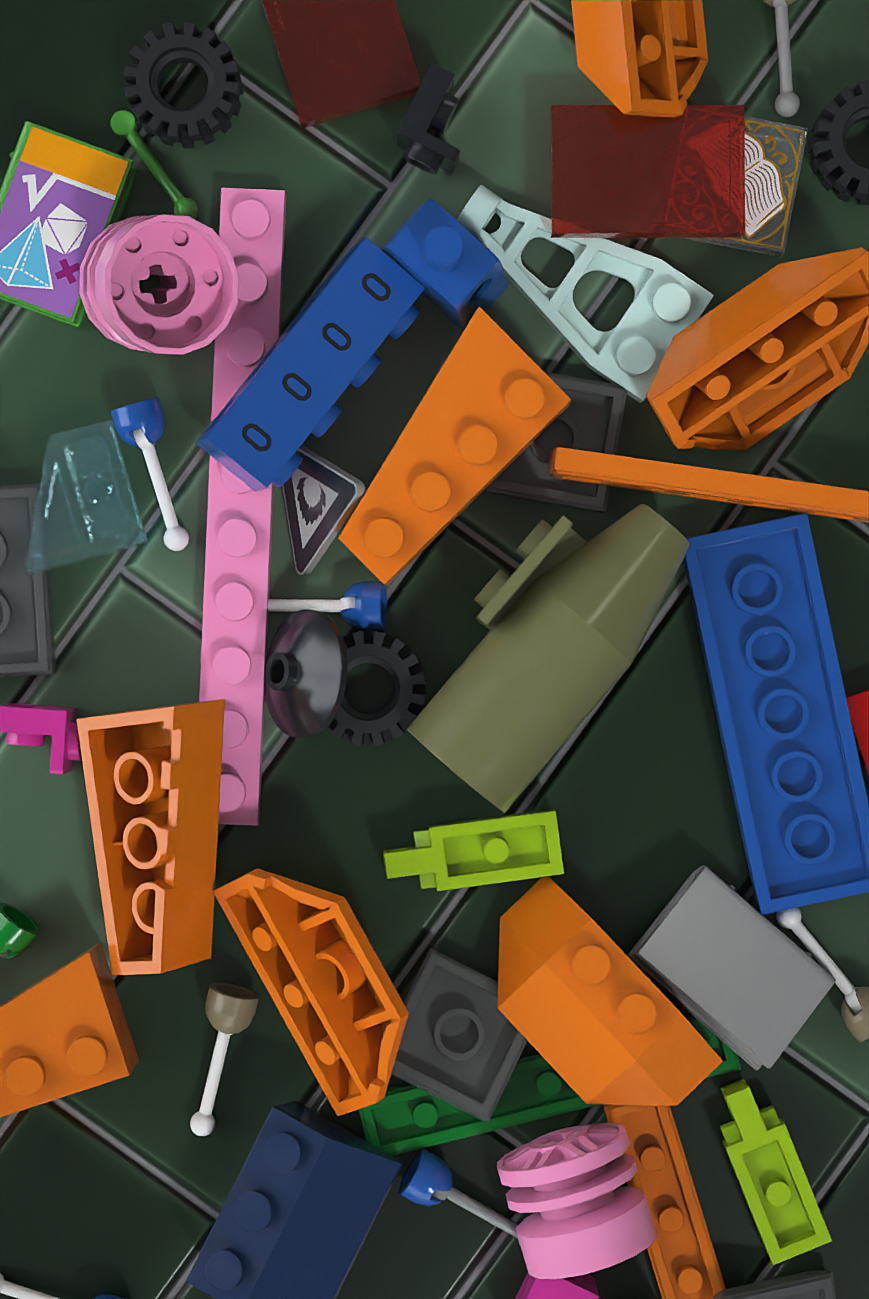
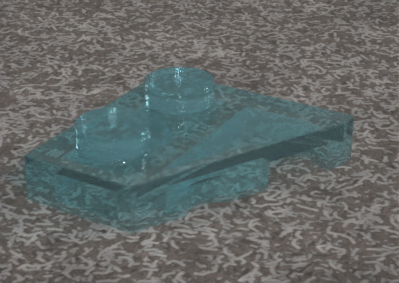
M112 420L51 434L46 443L42 465L43 472L35 502L29 548L24 561L26 576L141 546L148 542Z

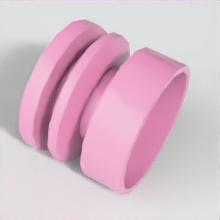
M162 214L133 216L110 224L90 243L80 265L79 294L89 320L107 339L128 349L157 354L184 355L205 347L228 326L238 303L239 274L231 250L212 228L189 216ZM149 275L159 276L160 287L152 289L150 293L140 291L139 280H145L149 278Z
M613 1122L596 1123L556 1130L521 1145L505 1154L497 1162V1170L502 1185L512 1187L506 1193L509 1210L519 1213L535 1212L526 1217L516 1227L518 1240L530 1276L539 1279H562L605 1269L634 1257L651 1246L658 1237L643 1189L632 1186L619 1187L629 1181L638 1171L633 1155L624 1154L630 1147V1143L623 1124Z

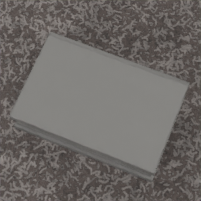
M700 866L688 877L627 956L643 973L753 1069L759 1070L762 1065L766 1068H771L833 986L836 979L811 958V953L804 952L736 893L733 885L728 886L707 866Z

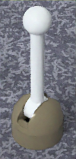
M798 907L778 911L776 913L778 924L785 929H791L821 967L836 979L835 984L845 995L841 1004V1016L846 1028L859 1043L869 1038V987L862 986L857 988L852 985L801 922L802 915Z
M216 982L211 983L209 986L205 1012L212 1026L218 1031L200 1110L192 1116L190 1121L191 1130L198 1136H207L215 1128V1118L212 1115V1110L230 1035L239 1033L247 1028L255 1016L259 994L240 985Z

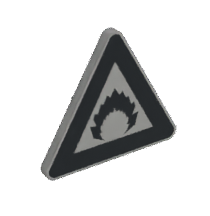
M301 445L296 453L303 460L293 475L282 485L295 569L299 575L311 574L363 498L365 487L361 480Z

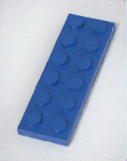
M807 513L686 538L690 543V547L683 561L757 911L763 915L869 892V803Z

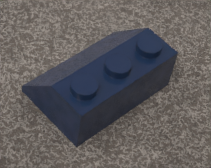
M296 1100L273 1106L186 1282L214 1299H336L404 1162Z

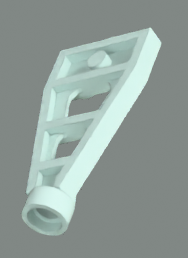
M482 184L472 195L457 219L462 226L497 256L502 264L505 276L583 363L611 384L620 385L626 389L627 394L639 403L646 398V394L673 336L697 321L714 296L662 259L509 204ZM494 214H497L501 219V225L496 232L488 234L484 229ZM534 238L547 239L570 251L574 256V265L562 283L556 288L545 286L521 262L522 251L528 242ZM591 271H603L625 279L634 289L632 304L618 325L607 332L598 331L593 328L576 309L573 302L575 285L584 274Z

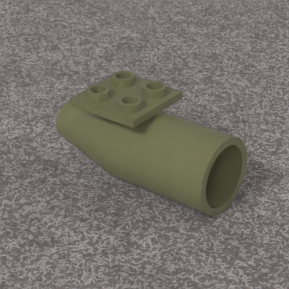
M639 504L588 542L570 528L573 523L564 515L553 527L542 519L515 551L524 559L521 565L511 576H508L500 569L474 599L483 608L475 619L490 631L407 728L432 754L504 813L630 667L690 547L689 541L674 526L645 504Z

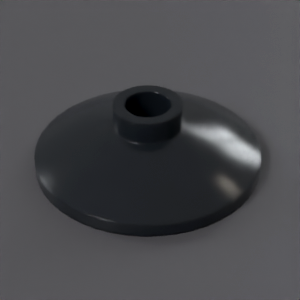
M300 610L287 617L275 632L266 656L265 699L269 713L282 732L295 738H311L324 731L335 718L346 688L348 670L347 653L343 637L335 622L328 615L320 611Z

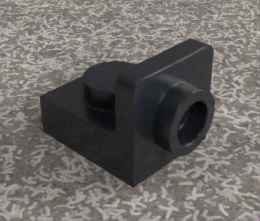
M431 63L397 131V147L405 150L403 158L420 170L436 175L439 168L453 174L459 163L460 150L432 136L431 133L433 130L441 134L445 132L460 99L451 95L455 74Z

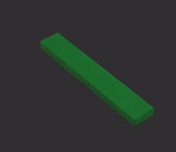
M683 1014L723 1060L706 1078L741 1070L738 1055L692 1014ZM536 1050L520 1055L488 1123L409 1083L387 1087L383 1099L376 1104L359 1109L366 1141L393 1156L599 1104H586Z

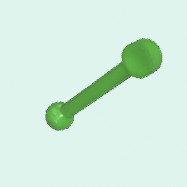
M126 110L116 112L111 118V127L114 133L120 138H126L174 203V214L177 216H189L195 219L198 215L197 203L193 199L183 196L136 131L137 122L133 114Z

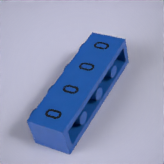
M367 237L350 248L195 443L253 491L266 489L271 483L280 488L301 464L303 458L296 451L309 434L312 433L317 438L321 437L340 415L342 408L335 402L347 386L351 384L358 389L378 367L381 359L374 352L385 338L390 335L393 339H398L416 319L420 310L413 303L425 287Z

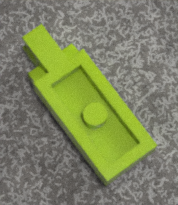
M554 809L428 826L429 829L413 831L415 846L383 850L387 879L419 875L421 889L437 887V891L564 874L557 816Z
M744 1078L721 1087L720 1089L733 1118V1121L719 1126L725 1139L722 1143L772 1264H778L832 1242L787 1127L783 1120L778 1118L773 1105L759 1110L750 1087L746 1085Z

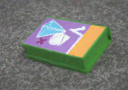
M26 121L14 152L9 154L11 161L0 188V300L80 329L86 314L79 294L80 265L90 243L110 224L120 221L139 169L133 166L134 161L129 158Z

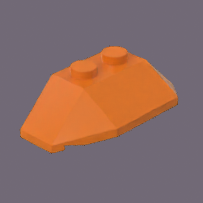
M571 0L578 68L623 114L672 118L682 115L688 104L686 100L696 88L708 63L703 1Z
M860 247L778 264L673 336L646 394L672 444L678 449L697 447L712 450H747L850 379L869 344V252Z
M258 868L213 890L215 897L336 1115L340 1116L378 1103L385 1097L409 1012L346 898Z
M549 876L542 877L500 917L497 1008L586 1104L677 1106L723 1062L685 1016L601 927Z

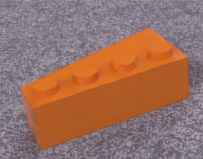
M480 306L477 308L338 537L385 586H388L568 408L571 402L567 394Z
M225 699L130 710L77 719L112 975L161 974L211 958L215 897L213 890H215Z
M101 942L0 1005V1118L129 1076L140 1062Z

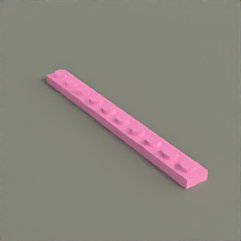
M221 188L219 237L231 250L239 274L238 303L228 326L215 338L211 422L281 335L287 196L285 190ZM210 455L199 702L225 699L218 824L258 826L260 824L265 666L268 638V599L270 591L274 484L271 483L268 488L255 492Z

